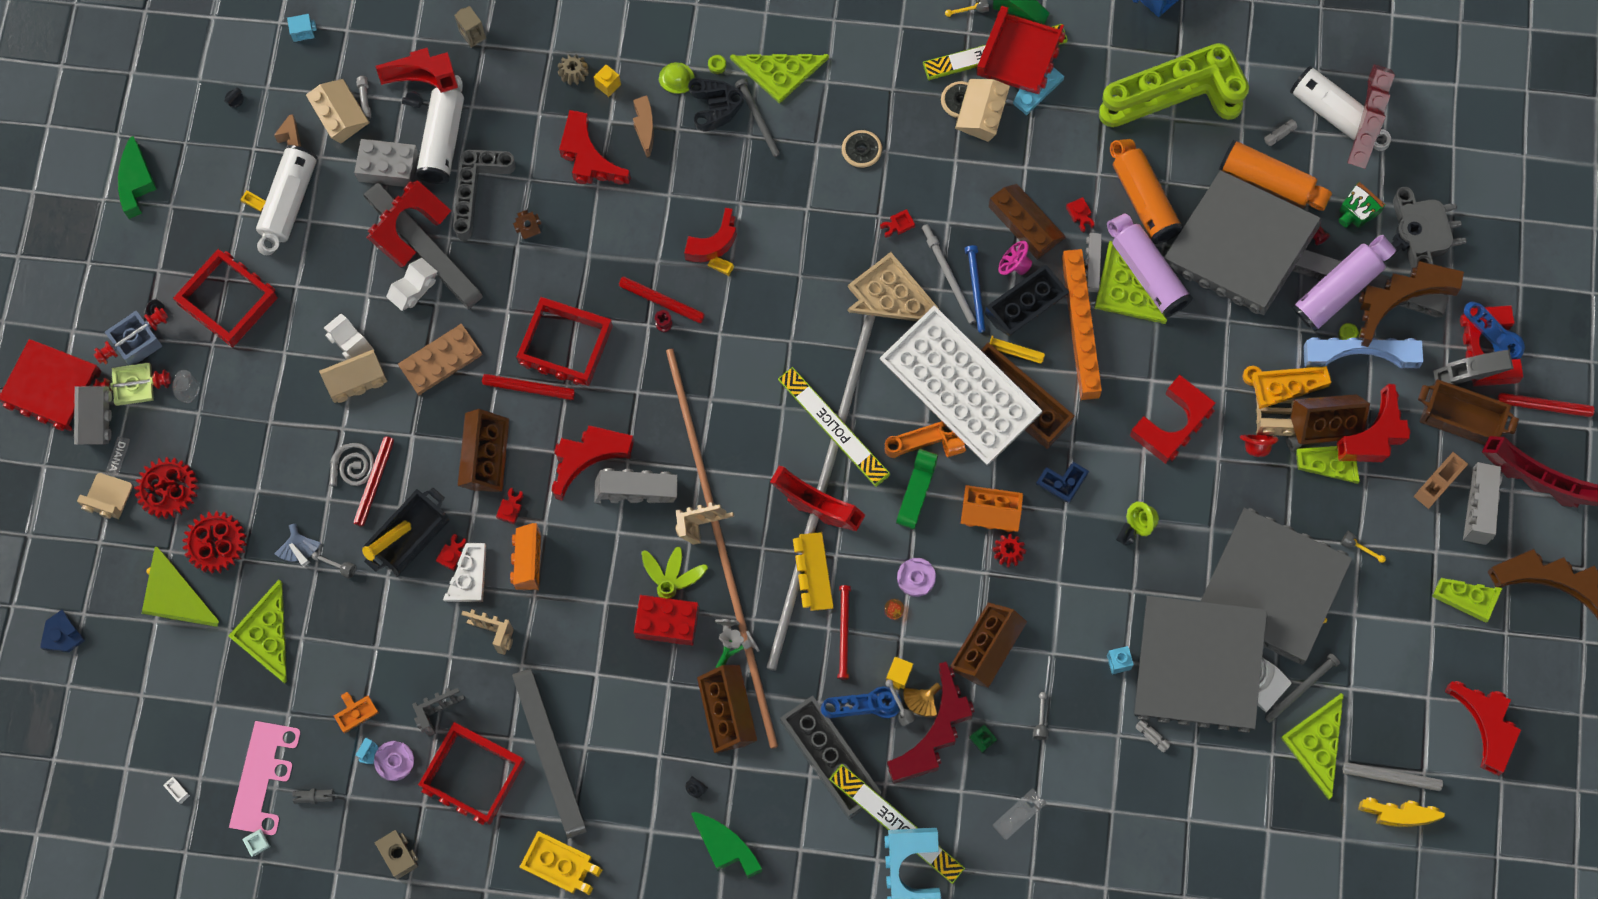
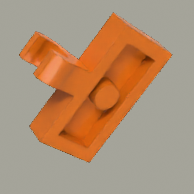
M346 692L341 695V698L347 708L335 714L334 718L345 734L379 712L368 695L354 703L351 695Z

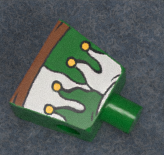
M1358 182L1339 210L1343 214L1339 219V223L1345 228L1351 223L1359 228L1379 215L1386 204L1362 183Z

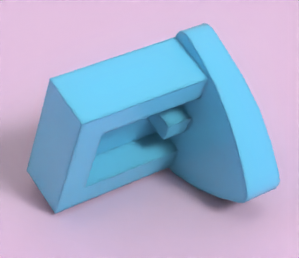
M365 738L357 751L356 756L359 758L360 763L374 764V757L379 747L372 740Z

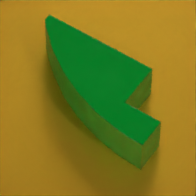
M993 0L992 9L1000 11L1001 6L1008 7V14L1045 25L1050 14L1037 0Z
M134 136L129 138L125 146L118 172L119 198L123 212L128 219L142 214L136 198L157 190L140 146Z
M697 812L691 813L717 871L740 861L747 878L762 872V868L754 854L734 832L708 816Z

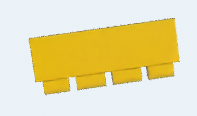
M822 533L800 534L799 538L793 539L795 553L802 552V555H797L795 558L797 572H805V574L798 575L800 591L807 590L808 592L801 594L803 608L810 607V611L833 609Z

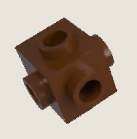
M528 210L517 213L518 217L515 218L516 222L513 223L516 233H521L523 239L541 233L538 226L541 224L538 214L534 215L532 211L528 212ZM529 220L530 225L525 227L524 222Z

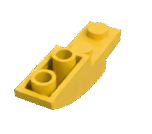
M1366 798L1359 803L1358 808L1360 811L1378 815L1376 823L1396 827L1426 825L1439 821L1445 815V813L1439 812V808L1432 806L1427 808L1421 807L1415 801L1405 802L1399 809L1398 805L1392 803L1384 805L1378 803L1377 799Z

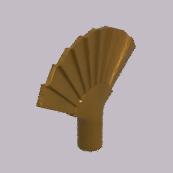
M935 683L928 690L904 688L905 703L913 713L920 716H936L934 695L942 688L938 683Z

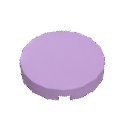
M912 558L904 562L897 574V582L900 589L905 594L913 597H920L929 593L936 580V573L932 565L922 558Z
M397 741L384 743L378 748L374 757L376 772L388 781L404 779L410 774L414 764V756L411 749L406 744Z

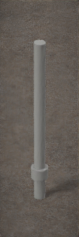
M928 224L924 225L922 229L927 237L926 242L929 248H932L968 323H975L976 320L939 247L940 243L937 236L933 235Z

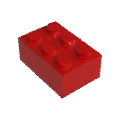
M640 595L634 628L635 638L693 646L699 613L698 603Z

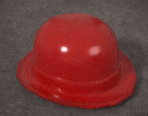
M1274 435L1240 436V439L1245 441L1246 452L1254 457L1267 456L1271 452L1272 445L1279 441Z

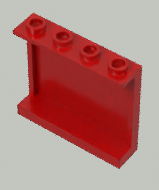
M1001 6L977 65V75L1039 95L1041 89L1046 88L1048 82L1047 74H1051L1054 63L1052 61L1053 58L1057 59L1060 51V48H1058L1059 43H1063L1065 39L1064 25L1061 24L1060 29L1010 15L1008 14V7Z
M29 339L0 393V401L3 403L2 406L10 411L16 409L25 417L30 418V416H34L37 421L43 424L49 422L54 424L53 427L64 431V429L72 431L69 424L74 416L75 386H89L93 377L99 378L102 371L93 363Z

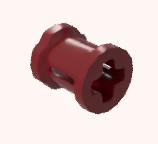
M1320 226L1313 237L1315 245L1318 246L1324 243L1330 235Z
M660 310L655 314L656 328L661 332L669 331L673 324L669 312Z

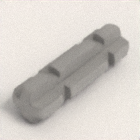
M1291 119L1274 130L1272 135L1270 133L1264 138L1265 143L1272 146L1276 143V140L1279 141L1290 134V131L1296 130L1298 127L1296 121Z
M1142 719L1137 723L1136 729L1143 732V735L1154 745L1157 744L1158 749L1162 752H1165L1170 747V743L1166 739L1163 740L1162 736L1151 726L1149 727L1145 720Z

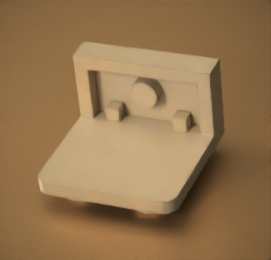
M98 473L87 497L80 495L77 502L84 511L89 513L94 511L108 519L111 517L119 519L133 485L130 482Z

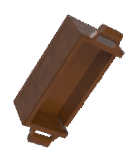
M1439 379L1435 381L1433 386L1423 385L1418 397V401L1425 405L1420 423L1482 445L1486 444L1489 436L1501 437L1502 434H1515L1519 418L1510 413L1512 405ZM1510 417L1511 421L1508 430H1505L1507 418Z

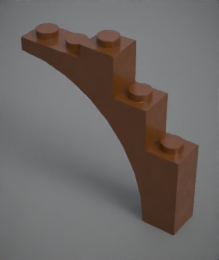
M1419 261L1415 268L1412 267L1410 277L1393 273L1390 280H1386L1384 289L1367 285L1365 290L1360 292L1358 302L1361 303L1360 310H1364L1362 321H1365V326L1361 327L1359 338L1362 339L1361 346L1369 347L1378 323L1390 310L1400 303L1414 297L1429 294L1457 296L1461 290L1464 271Z
M1532 549L1497 564L1488 571L1495 587L1502 588L1511 584L1535 583L1562 590L1583 603L1598 619V570L1595 565L1573 574L1572 565L1566 561L1565 557L1543 566L1542 557L1539 553H1536L1535 549Z

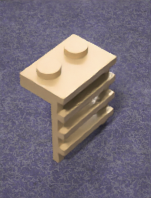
M1256 397V435H1296L1291 419L1261 418V413L1291 414L1295 398L1280 402L1291 403V408L1265 407L1259 409Z
M712 502L708 503L709 507L698 505L697 510L691 507L687 508V512L676 510L677 535L693 545L700 544V524L734 517V513H726V510L722 509L720 504L716 505Z
M471 609L470 613L462 612L463 616L471 619L467 620V624L496 632L493 646L497 653L505 655L506 651L510 650L513 642L511 636L514 629L509 620L505 619L503 623L496 616L493 619H489L486 613H482V616H479L473 609Z

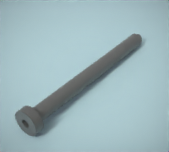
M747 79L737 81L735 83L736 88L743 92L744 98L773 156L778 157L780 152L747 88Z
M1330 653L1327 656L1328 660L1265 717V720L1270 723L1331 667H1337L1340 664L1338 658Z

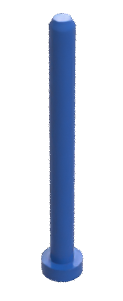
M972 245L965 247V254H968L977 328L979 333H984L985 323L976 260L978 247Z

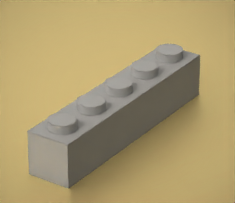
M1090 233L1089 237L1086 238V244H1088V248H1086V255L1088 257L1085 260V265L1087 266V269H1085L1088 292H1098L1100 283L1101 234Z

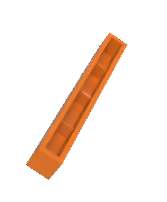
M1082 249L1063 251L1062 266L1065 288L1069 291V294L1066 296L1080 399H1098L1102 389Z

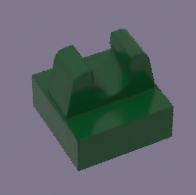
M985 725L969 737L981 753L997 741Z

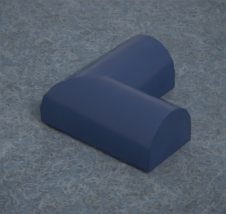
M1072 462L1062 477L1046 467L1036 485L1069 504L1089 471Z

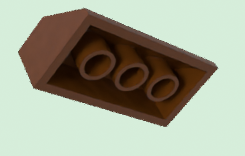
M1018 184L1006 186L990 198L989 208L1019 241H1026L1028 243L1029 252L1037 260L1066 238Z
M1357 394L1294 400L1291 421L1298 443L1310 444L1339 441L1344 436H1352L1364 432L1370 403Z
M482 409L465 413L458 477L459 487L473 491L502 492L509 418Z
M988 602L950 665L953 671L977 685L989 688L1027 621L1014 609Z
M722 665L697 677L714 753L745 747L756 742L757 736L740 665Z

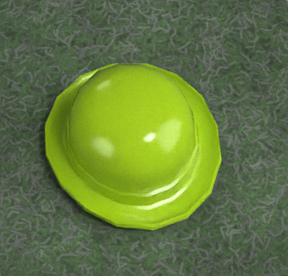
M677 62L668 64L659 73L660 85L666 91L676 94L689 91L688 84L695 78L689 66Z
M1135 502L1127 510V523L1140 536L1147 537L1150 535L1159 522L1157 511L1144 502Z

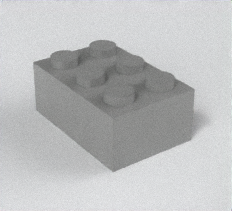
M361 139L354 172L358 182L405 187L410 181L413 183L419 157L416 145Z

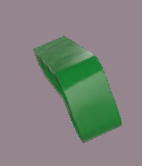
M919 449L896 524L915 529L936 468L938 454Z

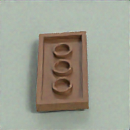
M461 323L398 363V366L419 396L482 356V353Z

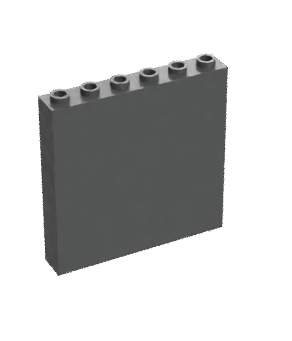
M1220 170L1164 259L1174 273L1181 274L1186 280H1193L1199 283L1201 287L1211 289L1219 296L1231 299L1237 305L1246 306L1255 314L1265 315L1319 229L1321 218Z
M1244 508L1200 602L1266 609L1263 647L1303 665L1309 656L1352 558L1342 550L1336 551L1330 548V545L1325 542L1313 540L1308 534L1297 533L1288 525L1282 526L1271 517L1265 518L1254 509Z
M1147 596L1134 715L1138 716L1139 720L1150 721V717L1158 718V722L1163 723L1177 720L1180 725H1190V722L1198 723V727L1210 728V725H1218L1220 730H1230V727L1238 728V732L1250 733V729L1254 730L1267 610Z

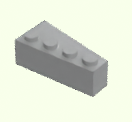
M1477 462L1473 467L1463 541L1487 545L1496 535L1498 502L1500 499L1499 486L1503 478V474L1500 473V466Z
M605 468L600 470L595 480L594 503H601V499H609L611 503H619V501L628 499L630 503L642 502L643 499H647L648 503L674 502L677 498V475H672L671 472L655 474L648 470L639 473L631 469L615 471L612 468Z

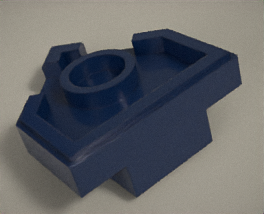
M60 610L46 620L40 648L43 650L70 652L85 640L64 610Z

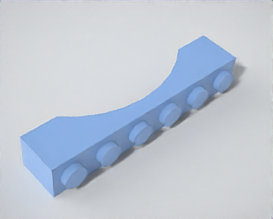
M1310 338L1304 345L1305 368L1327 366L1340 357L1352 354L1378 356L1392 362L1399 368H1420L1423 363L1422 341H1417L1414 338L1397 340L1395 338L1378 340L1373 338L1369 347L1361 346L1362 340L1358 338H1349L1347 340H1340L1339 338H1330L1328 340Z

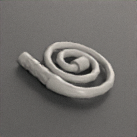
M349 443L338 448L330 462L329 485L337 486L339 458L345 450L353 447L361 448L369 456V472L365 478L357 482L351 481L346 477L344 465L348 459L353 457L361 458L364 467L361 473L353 474L351 468L362 469V461H354L347 467L349 476L359 479L368 470V461L365 456L359 453H351L341 461L340 475L346 483L353 486L366 483L374 466V457L369 448L359 443Z

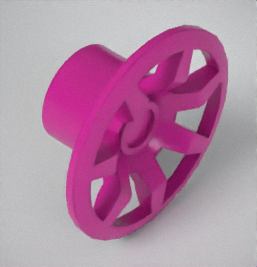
M1026 241L1015 243L1004 254L998 267L1001 275H1007L1013 271L1019 275H1024L1030 269L1032 260L1026 256L1029 248Z

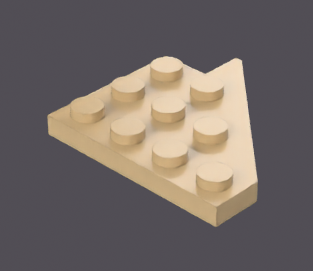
M891 252L848 285V288L858 299L855 304L848 308L849 313L918 321L933 306H936Z

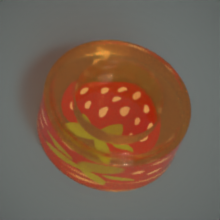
M898 599L889 600L885 604L884 609L886 616L890 619H899L904 613L903 603Z

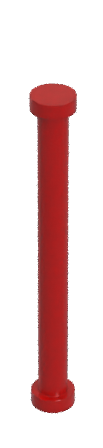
M843 585L839 586V591H841L840 671L837 674V679L848 680V616L851 586Z

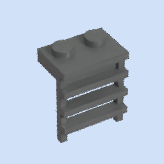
M450 688L445 689L447 693L443 695L435 693L436 698L432 700L424 698L425 703L417 705L415 702L412 704L417 715L414 718L422 733L425 732L428 736L436 734L429 715L465 700L463 695L458 698L455 697L454 694L460 692L458 688L452 691ZM449 697L451 701L445 703L443 699ZM438 702L440 706L434 708L432 704Z

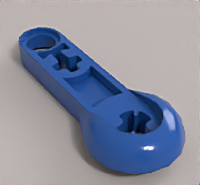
M1469 302L1464 308L1465 316L1492 343L1494 352L1508 350L1507 346L1510 345L1511 359H1520L1522 357L1525 345L1521 336L1505 330L1480 303ZM1477 306V314L1472 316L1470 313L1471 308ZM1480 318L1487 320V327H1485V323Z
M883 686L874 689L869 694L827 698L820 707L821 713L827 718L875 714L881 718H891L900 712V708L890 688ZM884 698L886 699V701H889V704L887 706L885 705L886 703L883 704L882 702ZM847 702H848L849 705H852V706H853V707L851 708V710H850V708H849L848 706L842 707L841 710H840V707H841V706H845ZM826 704H832L835 707V712H829L826 709Z

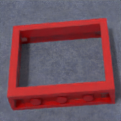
M217 249L173 299L179 307L233 348L278 298L274 293L275 289L270 284H263L261 282L262 279L256 273L250 274L247 271L248 268L241 262L237 264L230 253L227 251L223 253ZM222 261L265 293L230 333L187 300Z
M540 297L516 356L518 363L525 366L526 369H537L539 373L544 375L549 373L563 381L566 379L571 380L578 386L579 384L590 386L612 330V320ZM544 311L601 329L584 373L526 355Z
M454 722L418 785L422 788L421 792L429 797L435 795L440 798V803L448 807L452 804L457 807L456 811L466 816L469 813L474 816L473 820L479 824L484 825V823L490 825L524 766L525 760ZM458 735L515 765L487 815L430 785Z

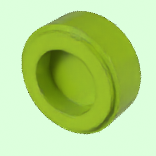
M721 55L710 57L708 60L710 72L713 74L723 73L726 69L725 58Z
M1346 323L1339 329L1338 336L1340 340H1347L1349 338H1357L1359 332L1355 325Z

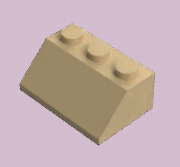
M344 79L320 84L306 94L330 137L340 144L370 123Z
M970 79L955 129L989 142L996 135L1010 86L994 79Z
M374 350L319 371L334 403L344 402L348 397L362 395L366 390L379 388L388 382Z

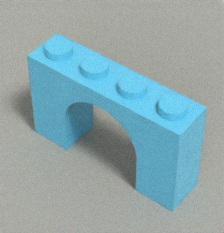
M937 828L888 830V836H885V848H889V856H885L886 868H890V876H886L887 889L891 888V896H887V899H941L939 888H911L899 876L900 865L909 855L939 852Z

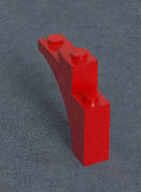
M428 48L410 52L411 56L375 66L381 85L398 81H422L434 85L439 89L440 93L458 88L448 52L430 57Z
M569 110L559 151L561 157L565 160H575L572 171L573 180L579 184H592L594 177L600 181L610 180L616 184H629L631 179L630 171L604 159L591 143L588 135V114Z
M1388 384L1380 391V409L1372 426L1362 433L1344 436L1337 442L1339 461L1383 462L1391 454L1390 445H1402L1409 439L1410 428L1408 427L1407 420H1400L1401 411L1398 408L1399 394L1396 391L1395 384Z
M588 425L587 431H584L582 435V442L584 443L561 438L560 444H556L554 451L558 462H562L558 464L557 474L559 475L557 481L553 482L551 490L555 499L563 501L564 495L572 481L589 466L607 459H630L634 444L633 435Z
M778 466L770 481L773 486L788 498L787 501L796 509L816 515L825 524L857 532L865 517V514L855 505L843 502L819 491L799 479L783 466Z
M1450 682L1445 693L1457 699L1467 708L1480 730L1483 744V757L1480 768L1495 775H1501L1504 773L1521 729L1516 727V724L1510 721H1503L1511 699L1506 698V695L1499 691H1492L1486 697L1479 690L1466 688V685L1462 682Z

